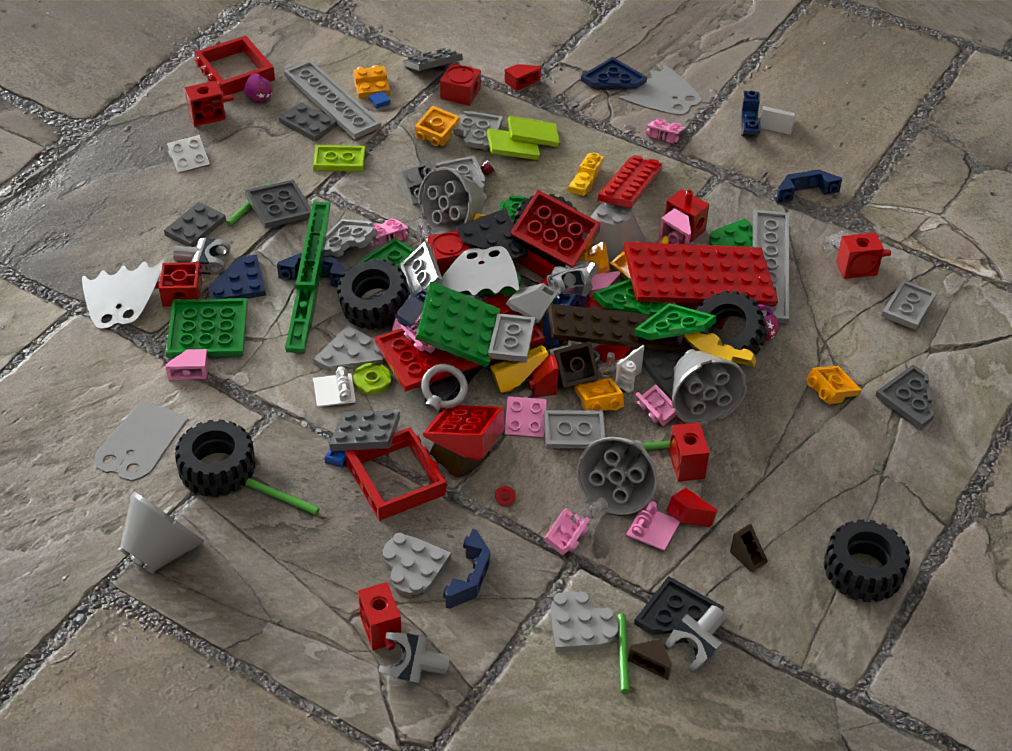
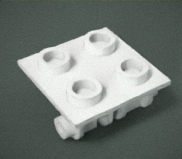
M200 135L167 143L169 156L173 159L177 173L210 165Z
M644 345L634 349L630 355L619 360L616 365L615 383L625 393H631L634 390L635 376L641 373Z
M339 367L336 375L313 378L317 407L356 403L351 373L348 374L347 369L344 367Z

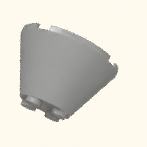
M447 167L430 171L423 179L418 194V204L421 203L422 209L421 218L425 226L434 235L457 231V226L473 221L474 216L482 212L487 200L486 194L476 183Z
M604 202L591 215V218L600 222V232L590 248L603 242L607 246L609 267L612 268L610 262L624 251L623 246L625 242L638 241L646 243V239L631 208Z
M688 350L673 369L672 406L677 416L688 424L700 422L701 425H708L710 421L724 419L740 405L747 391L746 375L740 366L732 361L703 351Z
M620 437L601 438L591 443L578 460L576 472L581 491L589 501L592 500L605 512L617 515L635 513L643 509L656 492L658 483L656 467L644 448L643 443L639 440L635 441Z
M135 491L133 492L129 503L121 546L118 550L128 557L132 554L130 558L140 566L145 563L143 567L154 574L156 570L204 542L201 537Z

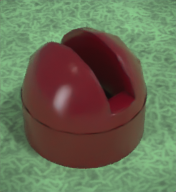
M487 160L481 165V170L485 175L495 171Z

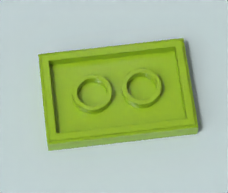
M509 115L508 125L512 140L552 147L559 146L560 142L555 123Z
M488 128L487 136L491 154L539 160L538 144L512 140L510 131Z
M316 145L313 171L363 172L365 146Z

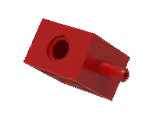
M451 63L440 79V99L470 106L481 89V70L471 66L467 67Z
M217 81L184 87L188 114L194 127L226 120L224 103L234 101V96L232 94L223 96Z
M681 189L667 200L665 215L674 208L687 215L691 229L690 242H693L706 231L710 204L695 197L692 190L684 191Z
M457 231L427 236V243L430 244L442 277L454 261L464 251L470 249L469 246L463 244ZM472 253L467 255L468 259H471Z
M876 232L842 236L836 264L843 279L878 275L882 257L891 256V250H884Z
M199 262L162 263L160 281H157L154 288L159 289L162 307H172L173 300L200 299L202 276Z
M700 422L672 425L669 455L677 481L705 479L710 452Z
M388 582L358 590L359 614L372 651L387 647L388 650H393L397 643L391 639H386V633H402L401 616Z

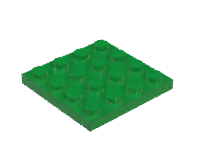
M430 281L415 339L487 367L491 358L488 356V351L500 308Z
M247 298L173 300L166 357L176 358L186 350L206 349L208 357L243 356L248 306Z

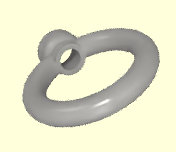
M439 364L431 367L424 374L421 382L422 392L427 400L425 407L431 412L438 413L441 408L449 409L462 403L468 391V383L464 374L458 368L448 364ZM439 372L453 374L460 383L459 394L449 401H442L440 397L432 395L429 382L433 375Z

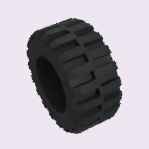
M369 259L366 262L364 260L360 261L358 265L354 264L350 267L349 271L346 270L343 274L344 278H340L337 287L338 299L346 319H349L350 323L353 325L357 324V327L363 329L364 327L370 330H374L377 327L382 329L385 325H392L396 319L394 316L410 297V290L402 269L397 265L395 266V263L391 261L386 262L384 259ZM378 288L387 289L378 298L370 300L361 299L370 290Z
M734 290L731 293L721 291L722 294L717 295L715 293L711 295V299L708 300L706 298L702 302V307L698 306L697 311L716 316V323L706 331L700 332L701 334H713L714 328L719 321L729 316H738L746 320L744 331L735 339L721 340L722 344L730 345L737 350L747 349L752 351L753 354L759 353V346H763L766 341L764 337L767 336V324L760 306L757 305L753 298H749L745 293L740 295L738 291Z
M220 419L218 421L207 420V423L200 422L196 424V427H190L186 434L183 433L175 447V459L179 477L185 487L194 493L199 492L203 496L209 494L212 497H218L219 494H224L225 496L233 490L234 492L239 490L240 486H244L246 481L253 476L256 466L253 441L249 433L234 422L229 421L227 423L225 420ZM214 453L230 455L227 459L216 463L201 461L204 457Z
M864 519L857 520L855 523L850 521L845 523V526L841 525L838 527L836 532H833L830 537L824 557L825 574L829 580H832L831 584L836 589L839 588L840 592L845 596L848 594L852 596L851 599H863V602H871V600H875V602L882 601L884 597L888 599L894 593H897L904 582L909 568L910 552L907 545H905L906 542L901 536H897L898 533L894 529L890 530L887 528V525L883 523L881 525L877 524L874 520L865 522ZM857 553L867 554L879 560L883 566L877 568L866 567L857 563L850 555Z

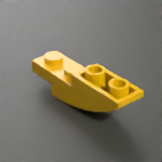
M597 153L587 154L579 166L577 175L568 186L569 193L581 196L590 193L602 167L604 156H600Z
M696 332L683 335L690 346L696 351H703L734 363L755 367L757 360L752 351L747 349L737 350L730 345H723L720 338L715 334L708 333L706 335Z

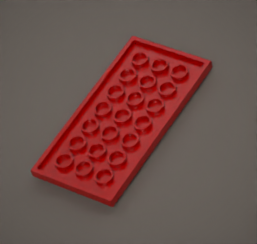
M643 242L624 243L623 248L636 301L703 304L702 302L706 298L708 300L711 299V295L715 293L720 295L722 294L721 291L731 293L734 290L738 291L740 295L742 293L747 294L749 298H753L757 302V305L776 306L778 303L761 247Z
M503 293L482 301L500 308L499 314L525 316L520 312L513 311L510 306L506 305L513 295L504 296ZM536 324L530 348L545 343V337ZM402 328L374 337L376 346L405 392L421 387L424 374L435 365H452L461 372L480 366L477 363L436 348L432 354L426 350L422 352L415 347L414 344L416 342L414 340L411 341L404 335L405 331ZM448 372L436 373L431 378L429 384L453 374Z

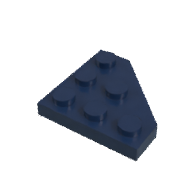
M611 57L581 75L580 81L591 88L637 89L647 82V77L616 58Z
M257 255L239 257L208 287L210 299H249L266 296Z

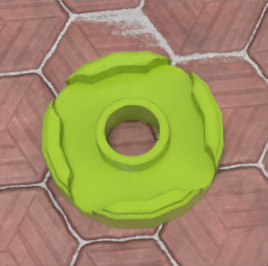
M375 363L363 364L355 370L353 384L363 394H381L391 385V373L388 368L381 364L380 366L375 365ZM370 377H375L376 379H375V380H369L368 378H370Z

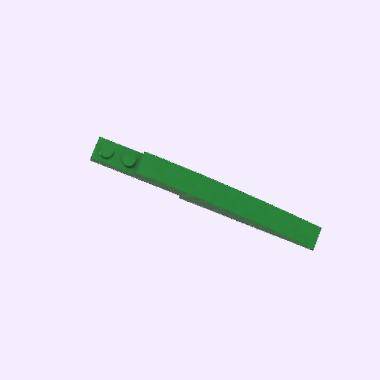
M330 202L312 203L296 282L297 291L285 346L286 353H305L320 283Z

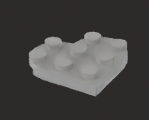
M463 111L462 115H458L460 116V122L453 129V134L462 135L465 147L489 150L488 128L500 130L503 116Z
M475 156L435 164V169L447 167L457 171L476 183L484 192L485 177Z
M341 219L327 232L324 256L334 255V257H340L349 247L357 246L358 248H363L367 246V242L378 235L375 226L370 221Z
M403 533L395 534L383 548V560L386 563V567L392 571L391 583L394 586V590L401 596L412 598V595L420 593L426 594L451 559V552Z
M568 591L555 594L550 612L555 652L602 649L608 647L617 638L618 622L611 609L594 608L591 600L588 598V594L583 591Z

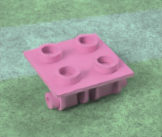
M656 119L647 124L646 127H650L646 131L648 137L655 139L658 137V140H660L664 131L662 141L666 139V142L673 144L679 140V136L676 135L685 130L684 127H681V124L665 123L666 121L663 119Z
M396 219L386 220V223L373 224L378 232V235L375 236L376 239L373 240L375 247H381L393 238L401 241L408 237L406 230L409 229L408 226Z
M508 397L505 435L544 438L543 414L544 410H546L547 399Z
M650 501L639 511L626 536L665 551L680 522L674 517L657 511V504L654 501Z

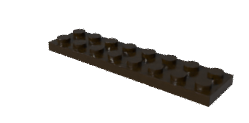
M550 304L548 307L552 339L577 342L591 341V343L635 348L644 345V349L683 353L693 349L683 335L647 340L636 336L635 328L653 315Z

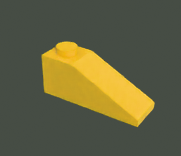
M541 345L529 350L527 362L504 360L490 366L499 391L501 393L510 392L515 387H518L548 357L549 354L545 347Z

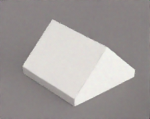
M763 106L760 128L791 135L796 115L792 112Z

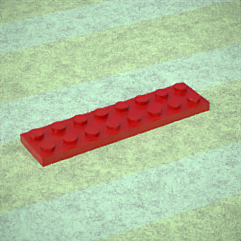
M638 155L631 156L599 192L597 200L632 209L661 172L663 163H659L655 159L646 160Z

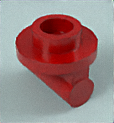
M501 486L495 489V499L498 504L509 506L515 501L516 490L510 486Z

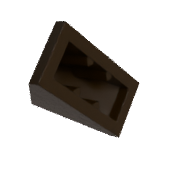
M748 524L733 534L730 553L750 572L755 571L768 562L752 524Z
M662 639L631 645L628 655L629 662L666 680L669 679L672 663Z

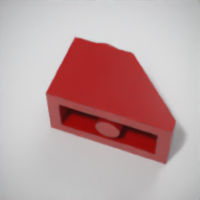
M516 64L505 69L504 82L515 91L541 80L540 66Z
M555 354L546 358L531 373V378L528 379L529 390L533 391L534 397L557 395L559 368Z
M684 488L671 496L666 512L683 524L711 527L718 510L688 488Z

